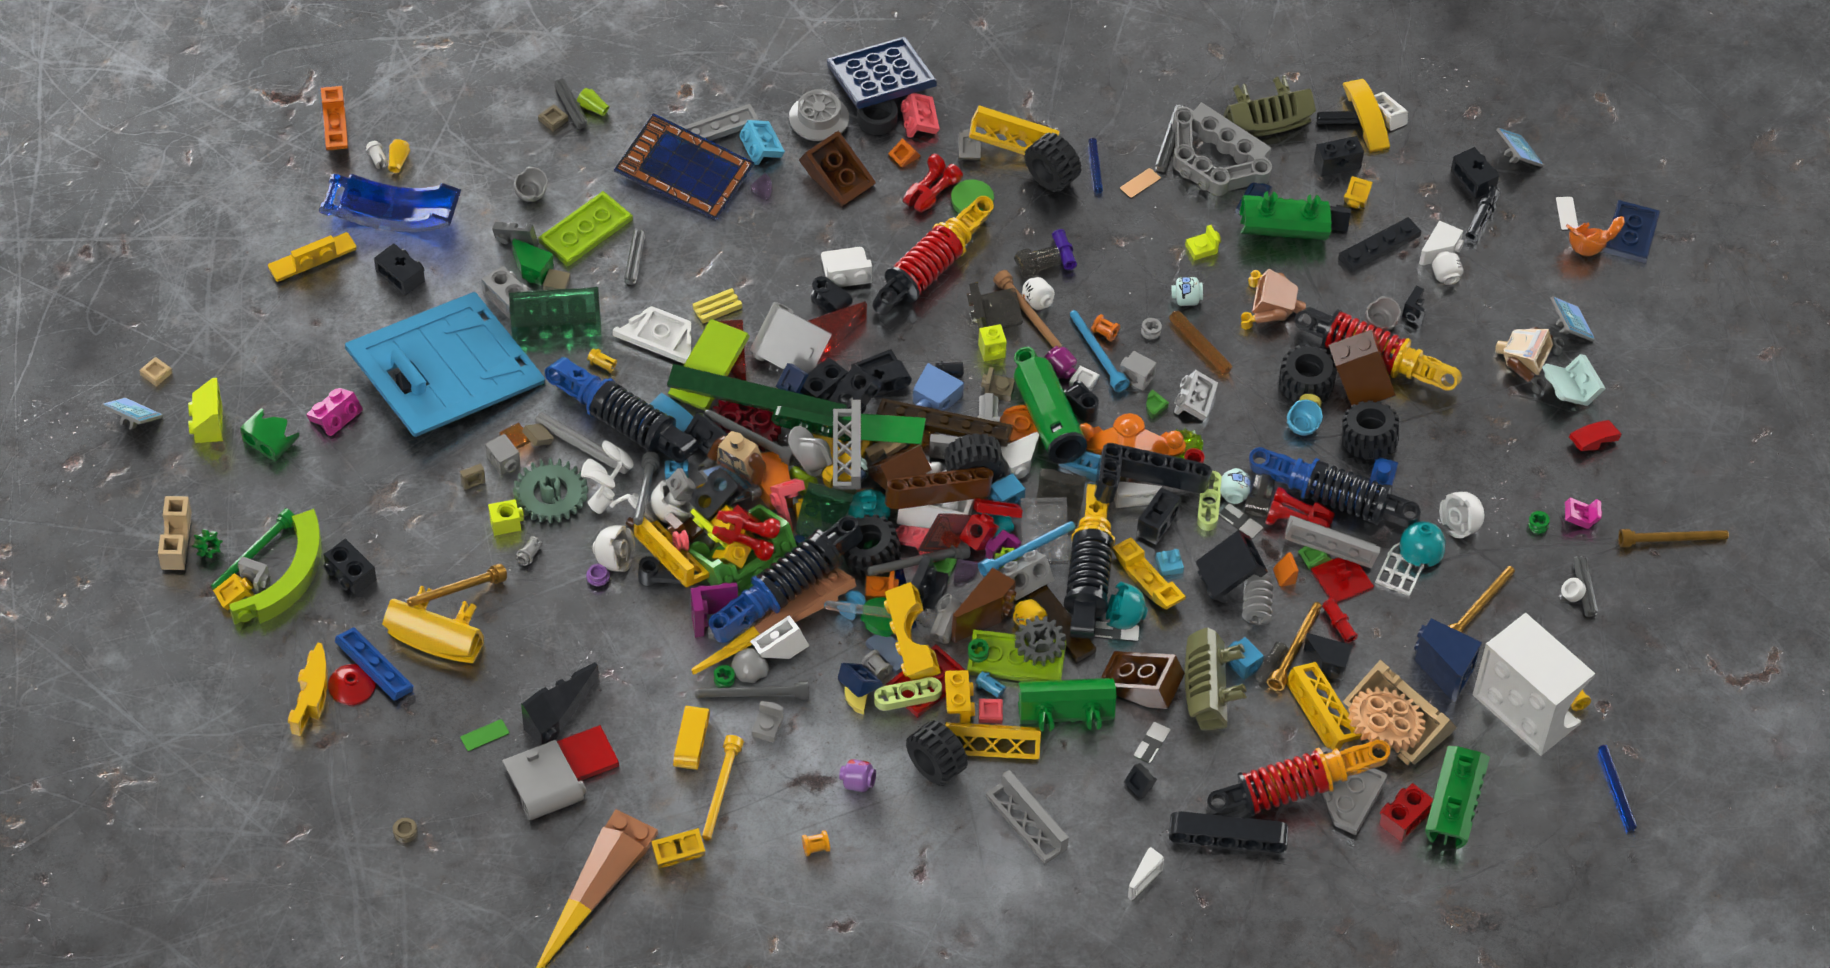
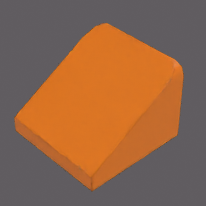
M903 138L888 153L902 168L921 156Z
M1291 552L1287 553L1273 568L1280 587L1296 584L1299 569Z

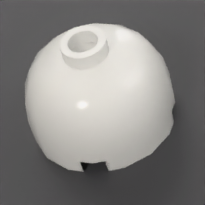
M668 479L665 482L662 480L651 496L650 504L655 517L659 521L667 523L664 517L672 512L684 523L692 516L690 511L694 507L689 501L674 500L666 484Z
M1451 493L1440 503L1439 513L1443 525L1447 524L1452 530L1447 532L1455 538H1465L1474 534L1484 522V508L1480 500L1471 493Z
M614 525L603 529L593 543L592 549L598 563L606 567L607 570L625 572L633 563L634 558H630L631 551H635V539L632 530L625 528L626 526Z

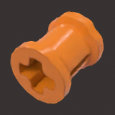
M1102 314L1096 317L1091 327V332L1100 333L1107 337V340L1110 342L1116 338L1120 330V324H1114L1106 320Z

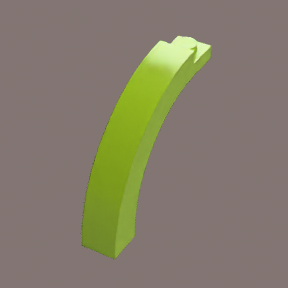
M314 509L292 516L298 544L295 557L285 574L266 590L229 604L234 624L247 622L254 617L258 618L260 624L268 621L290 608L307 591L318 571L322 553L320 529Z

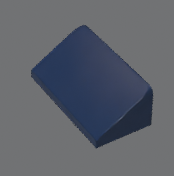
M841 663L838 680L857 697H862L883 686L882 681L862 664Z

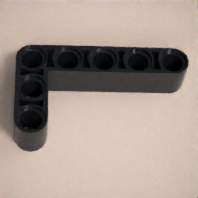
M1107 443L1103 446L1098 463L1094 496L1101 503L1108 504L1113 502L1120 482V476L1189 492L1204 493L1207 490L1212 469L1207 464L1115 443Z

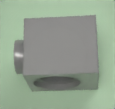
M1133 351L1129 357H1125L1120 364L1121 373L1127 376L1131 385L1144 391L1155 377L1156 362Z
M505 434L485 444L486 457L501 476L507 472L514 471L520 466L519 451Z

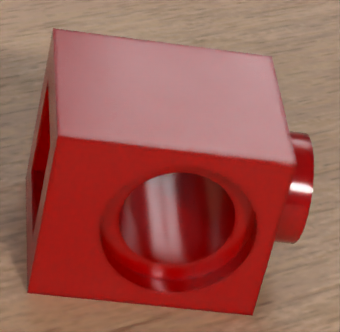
M985 513L975 514L969 519L959 539L976 551L985 550L987 542L994 537L999 526L994 523V519ZM979 525L983 529V533L981 536L978 533Z

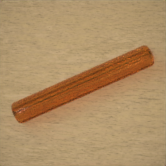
M1173 311L1169 316L1170 321L1223 375L1228 374L1233 367L1226 358L1180 311Z

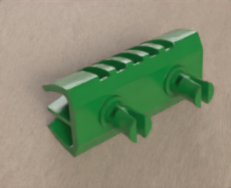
M1268 191L1264 193V198L1243 195L1239 215L1242 216L1240 224H1243L1244 227L1240 234L1327 240L1331 234L1329 201H1321L1318 195L1313 200H1311V194L1308 195L1307 201H1304V199L1278 198L1274 191L1270 197H1268Z
M1113 678L1018 682L1020 693H1018L1020 724H1039L1040 730L1044 732V724H1047L1049 731H1052L1055 727L1054 722L1082 721L1087 722V727L1090 730L1092 722H1094L1098 730L1102 727V721L1115 720L1116 686Z
M1459 746L1447 747L1425 829L1426 836L1431 843L1435 841L1440 833L1445 835L1444 845H1446L1449 836L1456 837L1457 849L1466 845L1473 824L1471 821L1475 816L1474 810L1478 805L1476 800L1481 793L1480 789L1484 782L1482 779L1486 774L1490 756Z

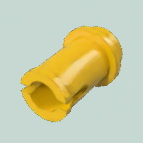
M593 348L587 357L591 365L595 364L609 373L613 372L612 367L615 369L617 365L616 359L601 353L599 348Z

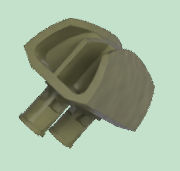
M1283 75L1281 81L1278 76L1273 79L1278 95L1250 100L1246 84H1243L1241 89L1239 85L1234 86L1233 91L1238 103L1227 105L1224 117L1254 137L1305 125L1311 122L1310 116L1316 112L1311 89L1307 88L1292 92L1290 91L1287 77Z
M1208 627L1198 630L1188 637L1185 657L1187 707L1190 717L1196 716L1201 730L1227 728L1228 702L1247 698L1244 694L1247 692L1244 684L1226 688V662L1244 659V646L1238 644L1225 648V642L1218 633Z

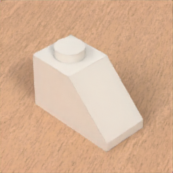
M1439 221L1422 249L1419 264H1432L1437 254L1443 251H1448L1449 253L1460 252L1464 244V240H1462L1463 230Z
M1038 432L1008 444L1007 447H1001L1005 466L1004 474L1006 476L1013 473L1016 478L1021 479L1030 473L1038 450Z
M790 615L750 641L760 656L765 658L790 659L809 647L804 635Z

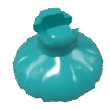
M865 489L851 497L848 503V516L861 519L864 518V515L869 514L872 517L875 514L879 515V518L883 516L888 520L891 508L885 505V494L877 490Z

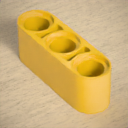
M685 706L674 753L673 767L698 770L709 723L710 709Z

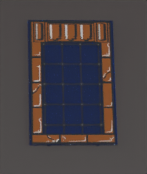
M653 113L614 168V172L716 221L743 180L747 177V174L754 166V162Z

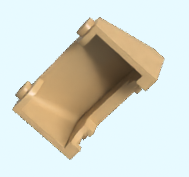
M1382 660L1372 668L1343 701L1348 707L1346 709L1347 712L1350 714L1349 708L1354 697H1358L1360 691L1365 693L1367 688L1374 691L1375 687L1383 691L1384 687H1387L1390 693L1394 689H1396L1399 696L1404 693L1405 700L1413 699L1412 706L1419 705L1418 712L1424 713L1422 719L1426 721L1424 733L1419 743L1416 742L1414 748L1409 746L1407 751L1400 748L1397 755L1407 766L1410 762L1413 765L1418 763L1457 728L1442 712L1440 713L1437 708H1434Z

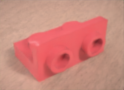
M912 93L902 101L900 109L903 114L907 137L912 138L916 131L937 134L940 128L933 97Z

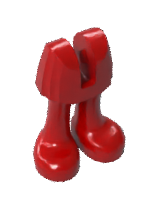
M932 154L927 160L929 172L926 177L919 183L912 184L903 198V203L910 207L914 205V209L920 213L936 204L935 197L942 190L950 185L957 184L963 178V173L958 166L950 164L946 168L944 160L937 154ZM942 177L931 189H929L933 182Z
M1278 487L1265 524L1272 526L1278 519H1289L1291 515L1331 528L1330 524L1333 522L1335 514L1318 502H1315L1313 506L1290 496L1284 488ZM1285 506H1288V507H1292V508H1294V509H1297V510L1303 512L1304 514L1299 513V512H1296V511H1294V510H1292V509H1289V508H1287V507H1285Z
M718 511L716 519L725 524L729 523L730 527L728 530L725 527L714 526L712 530L714 536L729 545L737 542L754 550L757 558L762 561H768L774 552L773 543L742 534L741 530L743 529L762 537L773 539L780 531L779 520L770 518L762 523H756L742 518L740 512Z

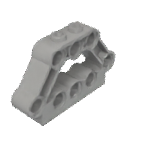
M1202 102L1195 110L1188 107H1179L1175 110L1172 121V130L1175 132L1173 167L1182 177L1192 180L1199 188L1207 190L1216 196L1224 195L1227 191L1248 187L1254 182L1265 184L1269 182L1272 164L1269 161L1270 146ZM1192 130L1199 134V138L1203 142L1215 144L1220 153L1233 156L1234 161L1238 165L1217 168L1212 165V161L1208 157L1195 154L1192 147Z

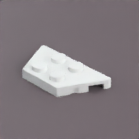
M653 306L645 309L640 315L630 318L629 323L619 328L617 326L613 329V336L685 364L691 353V321Z

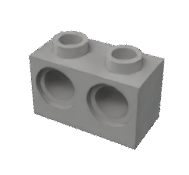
M504 266L499 267L482 278L483 293L509 319L531 306L530 289L525 284L522 285L517 280L516 275L512 271L509 272Z
M1029 551L1019 560L1008 562L1004 565V568L998 570L1013 580L1017 575L1015 580V591L1017 594L1014 600H1018L1054 581L1047 556L1037 551Z

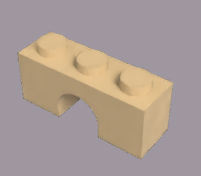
M165 496L163 509L164 534H160L158 548L161 570H185L192 515L189 497Z

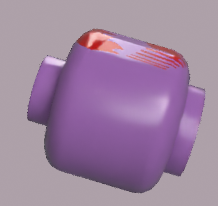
M851 759L845 766L841 767L839 779L843 780V785L847 790L864 793L869 788H873L876 781V769H873L870 762Z

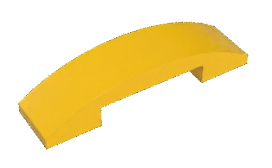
M1364 79L1344 82L1343 88L1349 102H1352L1364 131L1363 138L1369 153L1390 149L1389 138L1380 108L1367 82Z
M1132 537L1113 546L1112 551L1123 569L1138 588L1154 603L1164 609H1169L1186 599V596L1172 581L1168 583L1145 559V551Z

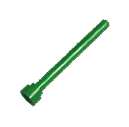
M284 508L278 514L277 522L241 557L252 559L280 531L291 528L293 526L292 516L295 514L289 509ZM241 557L211 584L213 590L234 573L239 572L238 562Z

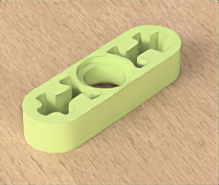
M1212 471L1210 480H1214L1213 489H1209L1208 484L1207 490L1204 493H1200L1197 524L1205 531L1215 529L1218 524L1222 476L1216 471ZM1206 497H1212L1216 500V502L1213 504H1207L1204 502L1203 499ZM1206 512H1211L1210 521H1205Z
M928 677L883 686L875 691L874 704L879 710L888 711L933 702L940 698L942 685L938 679ZM927 687H932L934 692H930ZM905 690H911L915 695L911 698H905L901 693ZM881 696H886L888 701H884Z

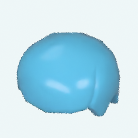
M1308 399L1295 402L1287 414V425L1298 435H1311L1319 428L1323 420L1322 410L1316 402Z

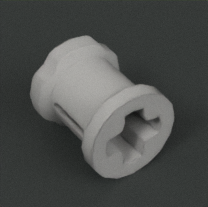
M878 650L870 651L862 660V665L866 668L868 667L879 680L885 679L893 669L890 663H886L880 657Z

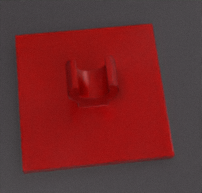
M1339 557L1311 568V572L1328 597L1334 598L1336 603L1374 588V585L1359 564Z

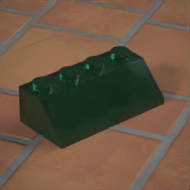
M598 287L509 293L512 338L515 341L601 335Z

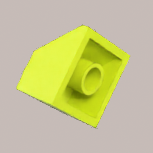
M212 378L192 393V402L188 403L189 416L193 418V421L188 422L189 434H194L195 443L223 441L222 400L218 379Z

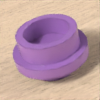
M594 564L588 569L586 578L591 585L602 586L609 581L610 573L601 564Z

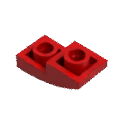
M1610 420L1584 426L1570 433L1569 438L1579 450L1588 451L1598 450L1602 442L1619 441L1622 434Z

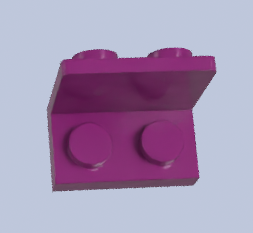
M722 583L720 585L691 588V617L695 638L704 637V627H708L707 615L717 613L730 601L738 597L737 583Z

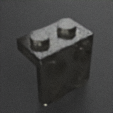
M978 282L969 284L971 293H967L969 306H974V310L970 311L973 324L978 323L979 328L1001 324L1002 329L1023 323L1015 288L981 295Z
M1041 468L1032 520L1062 526L1072 521L1077 527L1085 493L1086 477Z

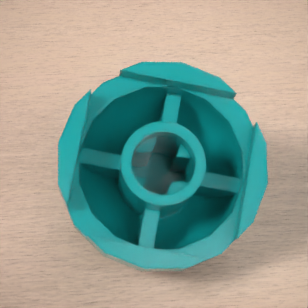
M1425 521L1414 522L1401 535L1399 544L1400 554L1408 563L1421 567V563L1433 566L1444 557L1446 539L1437 525Z
M1120 582L1115 587L1119 589L1117 594H1111L1105 619H1110V622L1106 623L1107 626L1127 630L1135 627L1140 620L1145 619L1148 608L1145 606L1143 593L1137 587Z

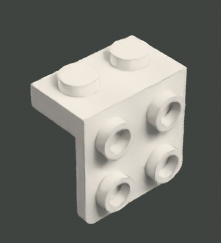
M863 247L821 253L825 277L829 278L837 286L845 287L872 283L871 260L866 259Z

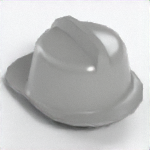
M795 426L790 430L788 435L790 450L808 475L818 476L823 468L833 463L831 450L826 441L814 438L806 428L801 426Z

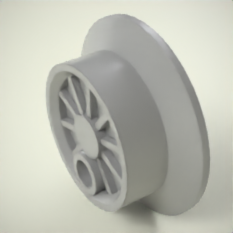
M815 89L803 94L792 106L789 113V121L793 130L803 138L823 141L838 130L840 133H843L849 122V113L846 106L834 93L823 89Z

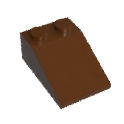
M839 130L805 152L799 159L810 177L841 206H844L876 184Z
M1372 330L1329 345L1351 406L1354 404L1358 405V402L1362 401L1364 403L1368 401L1377 403V401L1380 402L1396 396L1378 341Z
M920 445L903 449L867 467L868 475L885 490L890 479L924 475L932 470Z
M992 568L953 614L951 641L956 643L972 636L973 629L985 630L1001 623L1006 616L1009 617L1015 609L1016 581Z
M1114 651L1101 678L1114 679L1116 696L1145 707L1168 709L1185 673L1175 654Z

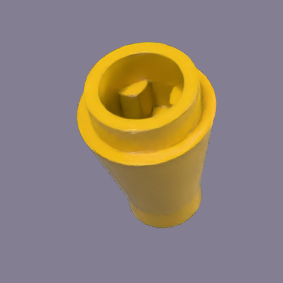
M395 139L389 145V171L393 173L401 171V167L410 153L408 142Z

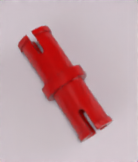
M1334 598L1326 600L1322 608L1331 619L1333 628H1337L1346 644L1355 641L1358 635L1348 622L1349 617L1347 614L1341 611Z

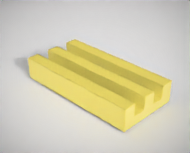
M733 288L693 303V310L702 324L709 322L710 319L714 320L742 309V302L734 294Z

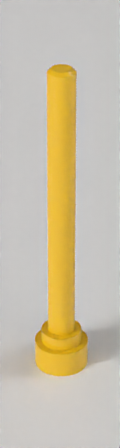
M727 735L724 740L723 748L726 754L702 834V838L706 841L712 838L734 757L741 752L743 747V739L736 735Z

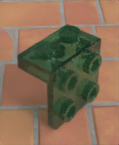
M809 482L803 496L795 529L796 534L808 537L815 529H819L824 533L847 515L853 495L842 490L825 487L822 484Z

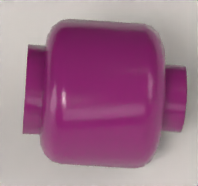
M1055 346L1044 356L1051 363L1058 379L1063 377L1068 379L1076 372L1074 368L1077 364V359L1066 347L1059 348Z

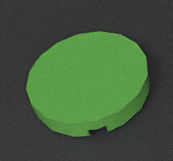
M975 179L965 180L953 188L951 202L955 211L960 213L979 196L989 197L994 204V193L991 187L983 181Z

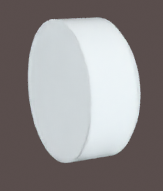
M1578 578L1566 580L1561 588L1562 595L1570 602L1579 601L1586 592L1585 584Z

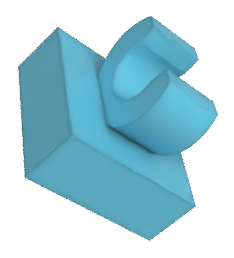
M1178 549L1156 553L1155 559L1161 576L1184 572L1183 562Z

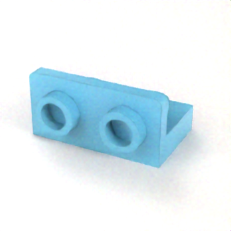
M747 120L739 136L753 164L759 165L763 157L782 158L785 151L770 122Z

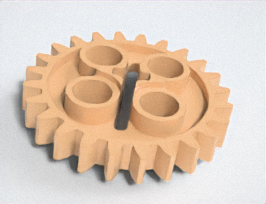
M1375 687L1374 691L1369 688L1366 689L1365 693L1360 691L1358 697H1354L1348 719L1352 720L1350 726L1356 727L1354 733L1362 734L1361 741L1366 739L1369 742L1383 740L1396 753H1399L1400 748L1407 751L1409 746L1414 748L1416 742L1419 743L1425 730L1424 725L1426 721L1422 719L1424 713L1418 712L1419 705H1411L1413 699L1405 700L1404 693L1399 696L1396 689L1390 693L1387 687H1384L1383 691H1380L1378 687Z

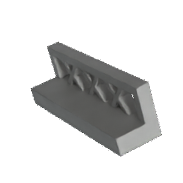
M851 400V409H833V489H861V400ZM838 416H851V422L844 426L838 421ZM844 433L851 438V441L846 445H843L838 440ZM844 452L851 457V460L845 465L838 460V457ZM843 472H846L851 476V482H838V477Z
M1291 515L1288 519L1285 534L1286 540L1372 568L1380 553V547L1376 546L1377 544Z
M1010 770L1002 774L1001 784L988 791L986 798L1045 865L1068 849L1069 837ZM1004 790L1010 797L1009 802L998 801L995 796ZM1011 809L1021 810L1024 813V819L1013 818L1010 815ZM1025 826L1036 827L1039 830V836L1028 835L1025 832ZM1040 843L1051 844L1054 850L1045 855L1040 849Z

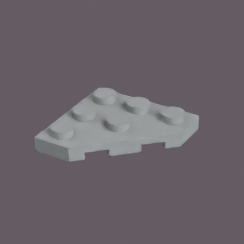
M1324 746L1321 749L1323 754L1332 752L1331 749ZM1372 768L1357 775L1347 776V781L1342 782L1339 780L1333 783V792L1322 793L1334 826L1357 835L1388 780V774Z

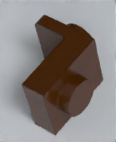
M672 512L664 517L669 525L667 527L669 533L672 535L673 532L677 531L680 534L681 531L685 530L688 535L689 544L704 531L693 521L692 517L684 523Z

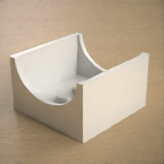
M1524 613L1486 643L1473 696L1542 756L1580 725L1581 720L1576 719L1568 709L1581 690L1595 677V673L1533 618Z

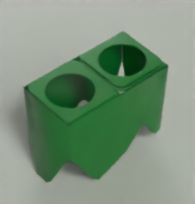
M261 408L240 427L242 440L276 462L299 438V433L286 437L284 434L287 419L279 417L262 418L265 413H263L264 409Z

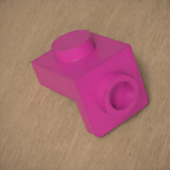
M1571 497L1565 501L1566 521L1586 529L1600 521L1602 517L1600 500L1596 499L1590 505Z

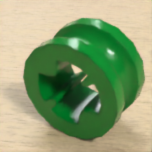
M1535 511L1529 516L1528 526L1535 533H1545L1549 528L1550 518L1543 511Z
M978 638L972 640L968 645L969 658L978 663L985 661L989 656L988 643ZM981 647L982 651L979 654H975V650Z
M728 665L718 666L714 670L715 685L719 688H730L735 682L734 669ZM724 674V676L728 677V679H724L723 677H720V675Z

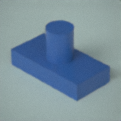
M1383 458L1376 459L1369 486H1371L1374 480L1378 481L1381 485H1393L1398 462Z

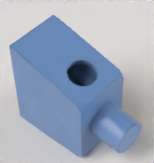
M928 363L913 389V403L918 406L946 411L963 397L964 382Z

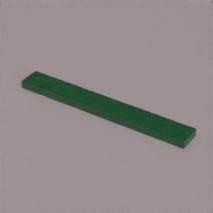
M673 364L667 382L669 388L774 412L777 406H785L833 417V409H847L845 404Z

